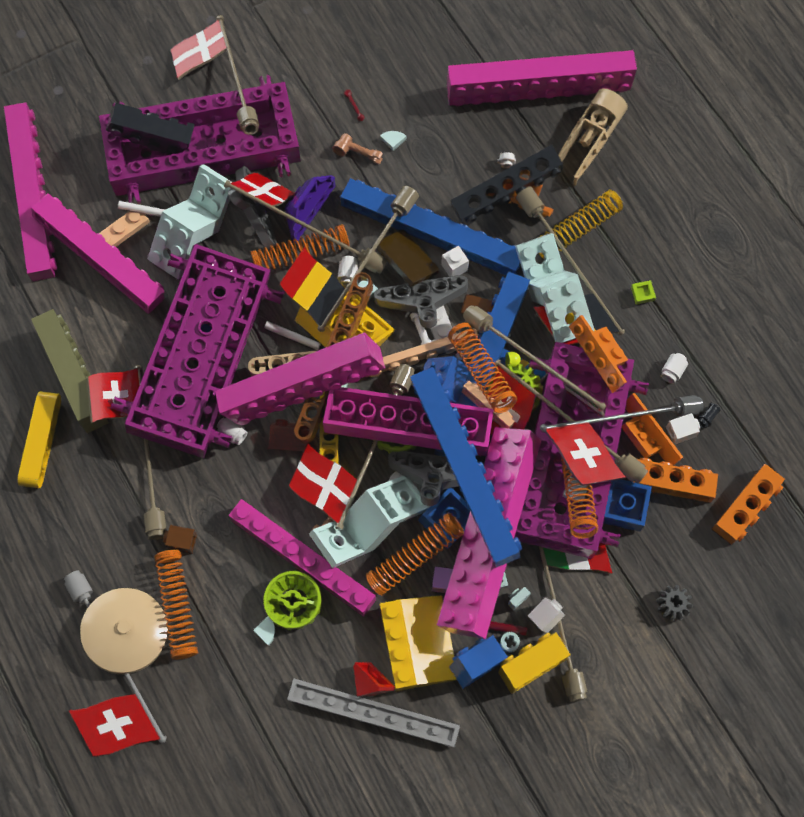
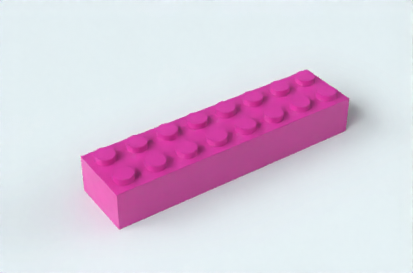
M364 332L215 391L219 413L238 425H245L253 419L264 418L271 412L282 411L292 404L303 403L305 399L310 397H319L326 391L337 390L344 384L358 382L360 378L368 375H376L379 371L386 369L380 346Z
M345 387L329 390L323 420L325 433L442 450L419 398ZM450 403L452 409L456 407L461 417L458 420L460 426L465 425L469 437H467L469 445L474 444L478 455L487 456L494 410Z

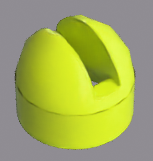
M506 352L505 364H511L512 367L517 366L521 361L520 355L516 352Z

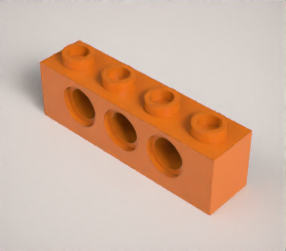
M649 458L637 459L648 470V473L639 484L652 486L651 492L709 503L715 499L718 474L712 473L711 470L701 469L699 471L693 470L692 467L686 465L678 467L664 461L660 463L652 462ZM649 472L657 473L658 479L652 478ZM670 475L676 476L679 482H672ZM690 479L696 480L699 486H693L690 483Z
M764 464L714 525L712 530L731 545L736 540L740 542L747 534L745 531L747 526L750 525L752 527L760 518L757 516L759 511L762 510L764 512L772 503L769 500L771 496H777L784 488L781 484L785 479L768 465ZM758 487H763L766 494L760 493ZM746 502H751L754 505V509L748 508ZM735 516L741 519L742 525L734 521Z

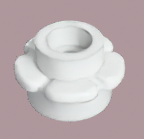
M501 153L497 162L503 168H510L516 162V159H514L515 155L513 153Z

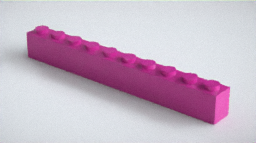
M27 103L4 106L27 274L32 282L55 277L54 270L57 269L55 258H52V253L55 252L53 242L50 241L49 237L52 233L32 217L31 207L46 195L45 190H42V185H45L44 177L40 174L42 163L40 157L38 158L37 156L40 148L38 142L35 141V137L38 134L36 126L33 125L35 120L34 111L29 109Z

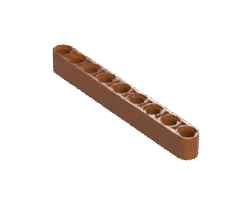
M361 272L354 277L327 347L338 343L337 338L339 336H346V340L355 336L373 290L371 277L367 273ZM361 281L368 282V285L365 287L358 286ZM354 299L361 300V303L359 305H351ZM348 317L354 318L351 324H345L344 320ZM326 391L321 399L310 397L305 400L294 429L295 436L302 443L307 444L314 440L326 410L329 391ZM310 410H317V415L314 418H308L307 415ZM308 428L310 430L308 436L301 437V430Z

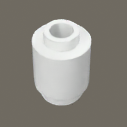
M343 256L339 262L337 280L342 285L347 286L358 270L357 258Z
M680 353L671 354L661 370V377L665 381L674 384L681 378L688 366L687 358Z
M222 418L217 424L218 432L232 435V439L229 441L232 444L240 445L248 434L245 427L234 423L228 418Z

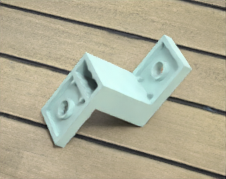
M206 165L199 167L190 198L162 211L147 258L149 261L177 279L183 276V270L167 266L168 260H171L167 248L171 250V254L188 260L193 245L219 232L230 200L228 191L231 188L224 187L228 179ZM209 187L213 189L214 196L210 194Z
M553 233L516 245L515 248L524 277L530 279L528 289L533 302L545 307L555 342L563 343L576 338L568 327L572 323L567 324L565 322V316L568 313L574 315V321L580 315H583L592 330L595 331L578 274L564 270ZM538 253H543L544 261L540 264L536 263L535 256Z
M401 476L366 490L349 509L343 522L344 528L342 531L335 528L336 522L333 521L313 529L309 535L331 567L334 568L375 550L400 522L424 513L430 506H426L421 502V494L412 481L405 476Z

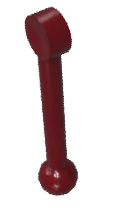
M345 90L344 95L350 100L356 111L357 119L363 121L365 117L357 108L352 98V92Z

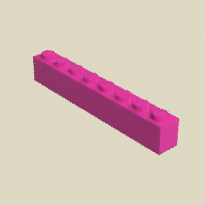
M46 194L31 207L32 217L147 314L164 300L165 290L160 283L151 280L147 272L139 270L130 258H125L121 255L117 247L109 245L105 238L99 233L96 234L87 222L79 220L71 209L67 210L58 198H53L51 195Z
M241 499L229 514L233 523L302 573L310 576L316 583L363 617L376 601V595L337 567L332 568L326 559Z

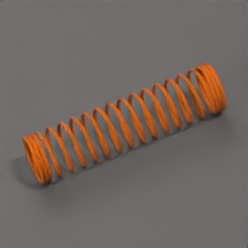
M343 224L335 226V232L330 227L329 234L325 229L323 230V233L326 232L330 237L332 231L336 240H338V230L340 241L350 247ZM312 233L310 239V237L306 234V243L303 237L300 236V245L297 239L294 238V247L290 240H288V248L286 244L282 242V250L279 244H276V252L273 246L270 245L271 256L269 254L268 249L264 247L265 258L260 249H258V254L256 250L251 251L250 253L253 263L263 267L261 261L262 256L266 268L269 269V264L266 255L267 252L273 269L275 270L276 267L272 254L273 250L278 265L281 268L282 266L278 252L279 248L284 263L287 266V260L284 251L285 246L291 264H293L290 245L293 249L295 257L297 258L298 253L296 249V243L301 252L303 250L301 242L302 239L306 250L310 254L307 238L309 239V242L312 246L315 257H317L313 236L317 242L320 253L323 256L319 235L317 234L316 237L315 234ZM321 236V238H322V240H323V243H324V246H325V248H326L327 254H329L328 247H327V243H326V238H323V237ZM330 241L332 250L335 252L333 242Z
M460 323L450 330L448 338L457 353H459L465 366L468 367L477 385L480 386V390L483 391L492 409L496 413L508 411L517 402V397L511 391V387L508 386L505 378L502 377L498 367H495L496 364L492 362L493 360L490 358L489 353H486L487 350L481 344L469 323ZM464 327H469L468 330L459 333L456 336L455 340L452 339L454 333L457 330ZM468 331L463 337L457 339L462 333ZM475 340L473 344L466 348H463L467 343ZM478 345L474 350L466 353L468 349ZM480 350L476 355L469 357L475 351ZM484 354L480 359L472 362L476 357ZM484 359H487V360H486L484 363H482L481 365L476 366V364L479 363L480 361H482V360H484ZM489 364L485 369L478 371L484 365ZM493 368L489 373L481 376L484 372ZM496 373V374H495L493 377H491L490 379L485 380L488 376H490V375ZM497 378H498L497 381H495L494 383L488 385L491 381H493L494 379H497ZM501 383L497 388L491 390L494 386ZM504 388L501 392L495 394L498 390ZM512 396L507 402L497 405L502 399Z
M562 458L571 535L583 539L590 538L598 532L596 510L593 502V488L589 484L586 488L572 489L571 487L574 485L578 486L580 484L570 483L576 479L570 478L572 474L568 472L569 469L565 470L568 467ZM582 490H588V491H589L588 493H581V494H577V495H576V494H572V492H574V491H582ZM584 495L590 496V497L587 498V499H580V500H574V499H572V498H574V497H576V496H584ZM590 501L586 505H574L576 502ZM578 507H591L589 510H574ZM584 512H590V513H592L591 515H588V516H582V517H580V516H575V515L578 514V513H584ZM581 524H591V525H593V526H590V527H587V528H579V527H576V526L581 525ZM595 526V529L588 533H577L573 530L574 528L585 530Z
M450 513L443 516L444 521L439 519L441 526L451 536L452 541H449L440 526L434 523L435 529L446 540L447 545L441 542L433 528L428 527L431 535L441 545V549L437 548L431 536L426 531H423L427 541L436 549V553H433L425 539L418 535L419 541L430 552L431 557L426 556L424 549L416 539H412L413 544L425 557L426 561L421 560L413 545L407 543L411 553L420 561V565H417L411 553L405 547H402L403 553L415 565V569L410 567L405 556L397 550L396 553L399 559L392 554L393 562L388 558L386 559L388 566L381 562L382 569L376 566L377 573L373 570L369 571L366 574V579L371 588L379 595L385 594L387 590H390V586L394 587L396 582H401V578H406V574L410 575L411 570L416 571L417 567H421L422 563H426L427 558L432 559V554L437 555L438 551H443V546L448 547V542L453 543L454 538L459 539L464 535V530L457 519ZM402 563L410 570V573L405 572ZM384 566H385V567L387 568V570L390 572L391 576H390V575L388 574V572L385 570ZM396 566L404 573V577L400 576ZM378 569L382 572L386 580L381 576ZM391 570L399 577V581L395 580ZM387 576L394 581L393 585L390 584ZM384 582L389 585L388 589L386 588Z
M167 550L154 556L155 566L159 568L157 570V573L160 574L158 580L161 581L159 586L162 587L160 593L164 594L161 599L164 600L162 606L166 607L163 612L167 614L164 619L168 620L165 625L170 627L167 630V633L171 634L168 637L171 640L169 646L174 647L170 650L171 659H185L197 655L198 648L188 647L196 645V642H189L178 646L171 645L176 641L189 640L196 636L190 635L178 639L170 638L175 634L192 632L194 629L169 632L172 628L189 626L193 622L180 623L174 626L168 625L172 621L186 620L192 616L185 615L174 619L166 618L172 614H182L191 611V609L186 608L165 612L169 608L183 607L190 604L189 602H181L171 606L164 605L168 601H179L189 597L182 595L163 599L166 595L180 594L187 591V589H177L168 593L162 592L166 588H177L186 585L185 582H178L167 586L161 585L163 582L178 581L185 578V576L181 575L165 580L160 579L163 575H175L184 571L183 569H175L159 573L161 569L177 568L183 565V563L178 562L159 567V563H169L182 558L181 551Z

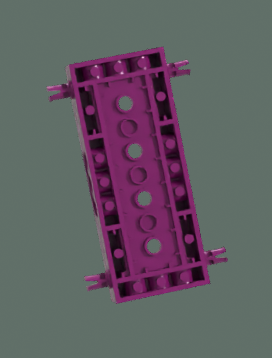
M267 75V83L264 82L261 76L259 78L261 86L242 89L246 106L253 107L256 111L259 121L258 131L262 132L260 137L247 135L240 128L237 112L242 108V103L238 90L138 108L142 110L143 114L156 113L159 114L161 119L170 121V118L178 119L179 124L187 125L188 122L195 124L190 144L188 145L189 148L183 153L172 155L152 151L147 146L134 144L126 138L112 135L110 132L105 131L110 114L100 115L99 119L109 181L115 195L127 194L128 203H134L135 197L140 205L139 192L194 182L199 167L202 165H206L222 176L236 174V170L243 166H246L249 171L277 166L279 177L283 178V169H285L289 177L291 175L289 164L301 162L285 82L272 84L271 77ZM219 138H224L225 142L223 144H217L216 140ZM145 152L152 153L148 158L142 157Z
M195 244L188 260L174 254L170 255L171 260H168L167 266L184 271L134 401L129 402L115 396L114 402L117 404L112 403L111 409L128 414L125 422L126 433L204 458L211 442L229 448V442L227 441L232 439V435L215 431L220 416L215 391L231 385L261 301L268 299L281 304L284 292L268 287L270 269ZM222 289L225 291V295L217 297L214 291ZM203 324H209L212 330L205 333L200 328ZM196 360L199 365L197 368L191 369L187 366V362ZM180 396L184 398L185 402L183 405L177 406L173 403V399Z
M555 342L549 360L538 358L600 403H605L604 417L624 414L628 391L645 396L648 391L649 383L632 380L631 376L634 360L628 359L624 364L618 366L627 382L616 392L612 393L581 347ZM530 359L528 368L545 371V374H547L542 396L574 421L601 418L567 394L563 381ZM541 400L534 434L542 441L514 538L517 537L519 542L592 559L598 551L599 543L615 547L619 545V542L616 540L620 538V534L602 531L611 481L591 484L598 532L594 536L585 539L571 535L567 500L565 497H562L565 490V480L562 471L561 454L548 435L540 431L542 424L549 426L568 423L569 421ZM623 418L589 423L603 443L617 453ZM583 501V503L576 502L574 503V505H586L589 504L590 501ZM556 505L564 506L565 513H556L554 507ZM578 507L574 510H589L591 507ZM590 512L578 513V514H576L575 516H580V517H582V516H588V515H591L592 513H590ZM581 524V525H578V526H576V527H579V528H587V527H590V526H593V525H591V524ZM595 526L585 530L577 528L573 530L577 533H588L593 531Z

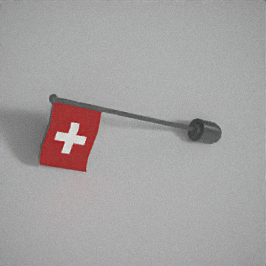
M695 395L675 398L672 407L549 426L542 424L540 431L548 435L559 450L571 474L583 486L626 478L614 463L602 439L589 423L673 411L677 417L691 413L698 415L699 412L703 411L704 404L703 400Z

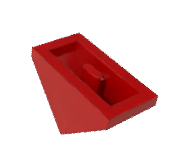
M371 662L354 663L357 697L375 696L394 691L395 686Z

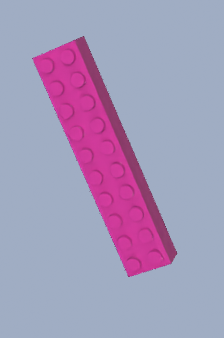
M634 50L448 66L447 76L449 105L461 106L463 104H481L485 102L497 103L520 99L534 100L544 97L589 95L597 93L599 89L625 92L631 90L637 71Z
M495 427L484 463L486 470L484 477L486 481L490 480L493 484L495 492L492 494L495 500L499 499L504 508V511L501 513L504 519H509L513 530L510 532L514 538L542 440L531 430ZM471 511L437 625L449 633L486 639L507 563L496 568Z

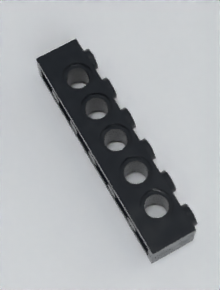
M550 145L451 200V207L462 224H471L477 220L478 216L491 213L494 207L509 203L511 198L518 195L525 188L538 187L545 182V179L558 176L563 170V162L553 145ZM543 165L546 167V170L539 171L536 167ZM526 174L530 178L528 180H521L520 176ZM511 184L513 187L506 190L503 188V185ZM488 193H494L496 197L493 199H488L486 195ZM472 202H477L479 206L477 208H471L469 204Z

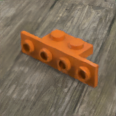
M580 315L568 327L611 392L614 393L627 382L618 366L624 364L628 359L607 327L593 331L584 316Z
M635 393L627 399L625 409L628 413L648 410ZM651 414L632 417L633 419L622 425L621 428L644 458H648L658 452L663 460L671 463L672 466L683 458Z

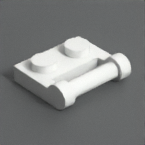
M444 305L436 309L437 324L430 328L434 340H429L425 328L420 324L418 314L413 312L410 314L411 320L415 322L421 338V345L448 337L452 326ZM431 316L425 317V318H427V321H430V320L433 319V317H431Z

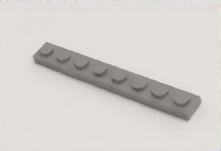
M293 679L287 699L288 701L453 748L455 747L460 725L297 679Z

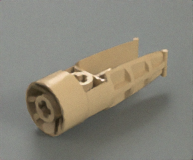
M599 89L558 155L561 161H563L582 133L583 128L586 132L579 141L583 147H589L594 138L598 136L597 141L574 176V186L577 185V180L602 149L628 108L625 100L609 89ZM589 113L591 114L590 120L586 119ZM606 125L610 126L607 132L605 129Z

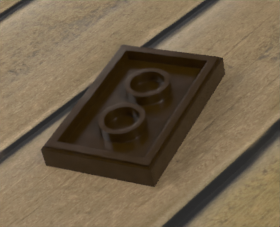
M403 229L383 238L376 248L410 287L438 274L440 270Z

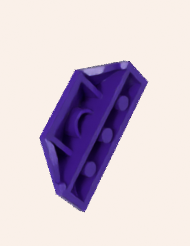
M332 175L320 176L305 181L302 187L299 186L293 200L286 204L285 213L309 225L335 188V177ZM286 218L292 243L294 244V238L298 241L307 228Z

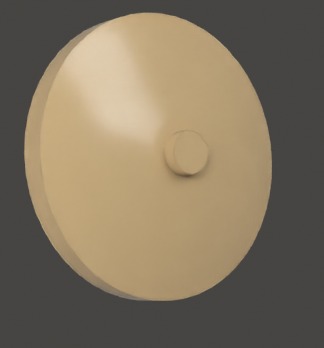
M119 588L102 594L90 604L81 622L80 637L86 655L99 668L115 674H130L146 668L157 659L166 642L167 626L165 624L167 620L164 619L163 609L153 597L137 589Z

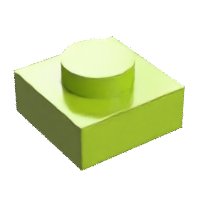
M651 280L631 285L636 305L655 301L656 296Z

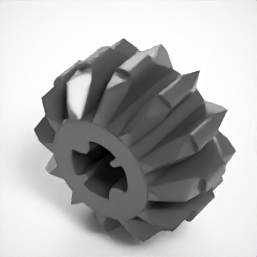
M675 585L673 589L671 586H667L666 591L661 590L659 592L661 597L657 598L656 602L662 605L657 607V610L665 611L662 614L663 618L669 614L670 621H674L675 618L681 621L683 620V615L688 616L690 614L688 609H691L693 604L687 601L691 600L692 596L684 595L687 591L685 588L680 592L678 585ZM675 599V603L678 604V606L674 607V603H672L671 601Z

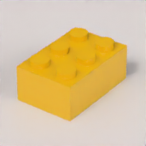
M557 633L543 635L536 642L537 645L532 646V644H529L520 650L521 652L518 653L519 656L516 658L511 655L502 661L498 673L511 694L563 663L571 655Z

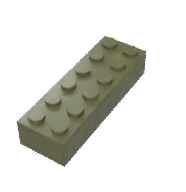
M54 309L32 318V323L80 425L86 433H89L108 424V419L91 423L87 377L91 376L85 366L86 363L79 353L78 346L74 338H72L71 331L62 315H57Z

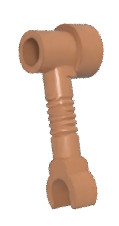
M345 133L342 134L341 138L332 147L334 153L339 156H345L349 150L368 157V159L376 164H380L383 159L381 158L382 152L369 150L351 142L352 137Z

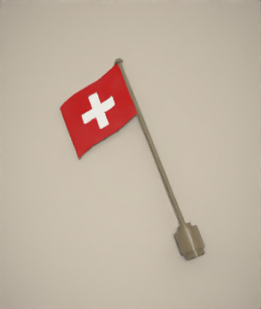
M501 360L495 361L502 377L505 378L508 386L511 387V391L517 397L515 405L508 410L515 421L510 429H525L530 419L536 396L567 421L575 422L500 363ZM501 383L494 386L491 390L497 388ZM504 388L498 390L495 394L501 392ZM512 396L502 399L498 405L507 402ZM492 420L490 431L492 436L495 427L501 428L494 420ZM606 446L608 452L618 460L617 465L626 478L631 482L635 481L639 484L648 473V470L645 469L646 466L631 454L620 457Z
M136 365L134 369L124 372L98 373L87 377L91 423L102 419L128 417L127 413L111 409V404H117L114 402L115 396L129 402L134 401L141 384L140 370L142 367L140 365ZM144 439L151 508L147 510L148 512L144 513L145 531L149 539L157 540L164 538L165 531L167 530L165 512L155 507L148 440Z

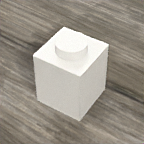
M457 246L442 255L441 265L449 277L456 276L468 271L469 260L461 248Z
M691 413L670 420L666 429L672 443L675 445L695 438L700 432V424Z
M545 597L528 617L542 631L548 633L565 614L561 611L563 607L555 599L551 601Z

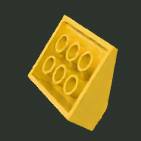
M347 294L324 327V332L318 330L319 325L301 306L295 321L324 347H327ZM354 299L351 305L357 306L361 303V300ZM366 306L355 336L365 332L377 345L381 346L394 333L395 329ZM348 317L344 320V323L351 324L354 318ZM344 335L339 336L337 342H342L347 337Z
M442 596L401 599L380 603L396 691L457 680L449 668L454 662L452 660L454 653L450 633L437 625L443 605Z

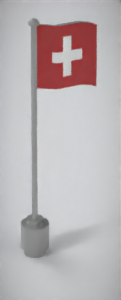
M77 570L64 578V585L74 602H84L88 608L90 606L88 600L91 598L90 594H92L93 590L84 574ZM129 674L124 675L135 694L111 698L84 709L69 710L93 756L112 754L143 742L158 740L163 743L167 739L160 731Z

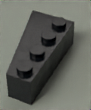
M116 103L111 110L105 131L110 132L114 136L126 138L134 144L147 146L152 151L172 155L183 153L188 147L195 124L189 122L187 125L179 124L178 119L170 118V121L161 119L159 114H143L141 109Z

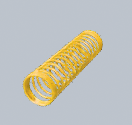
M608 190L602 196L593 200L592 203H588V206L579 209L573 216L571 215L568 219H564V222H560L559 226H554L552 230H554L555 235L557 232L562 237L566 245L564 247L567 248V244L571 245L572 241H577V237L581 238L582 234L586 235L587 231L591 232V228L595 229L596 224L601 225V221L605 222L606 218L610 219L611 215H615V212L619 213L622 211V200L616 192ZM610 197L616 202L618 208L611 202ZM603 198L605 199L608 207L614 212V214L610 213L609 209L604 204ZM599 202L604 206L606 211L609 213V217H607L601 210ZM594 205L600 210L604 220L596 213ZM589 208L595 213V215L599 219V224L591 216ZM584 212L590 216L595 227L589 223ZM579 215L586 220L590 230L584 226ZM575 219L581 223L585 233L578 228ZM570 222L578 229L580 237L573 231ZM565 225L573 232L575 240L569 235ZM561 229L568 235L571 243L564 238ZM538 253L544 259L543 253Z

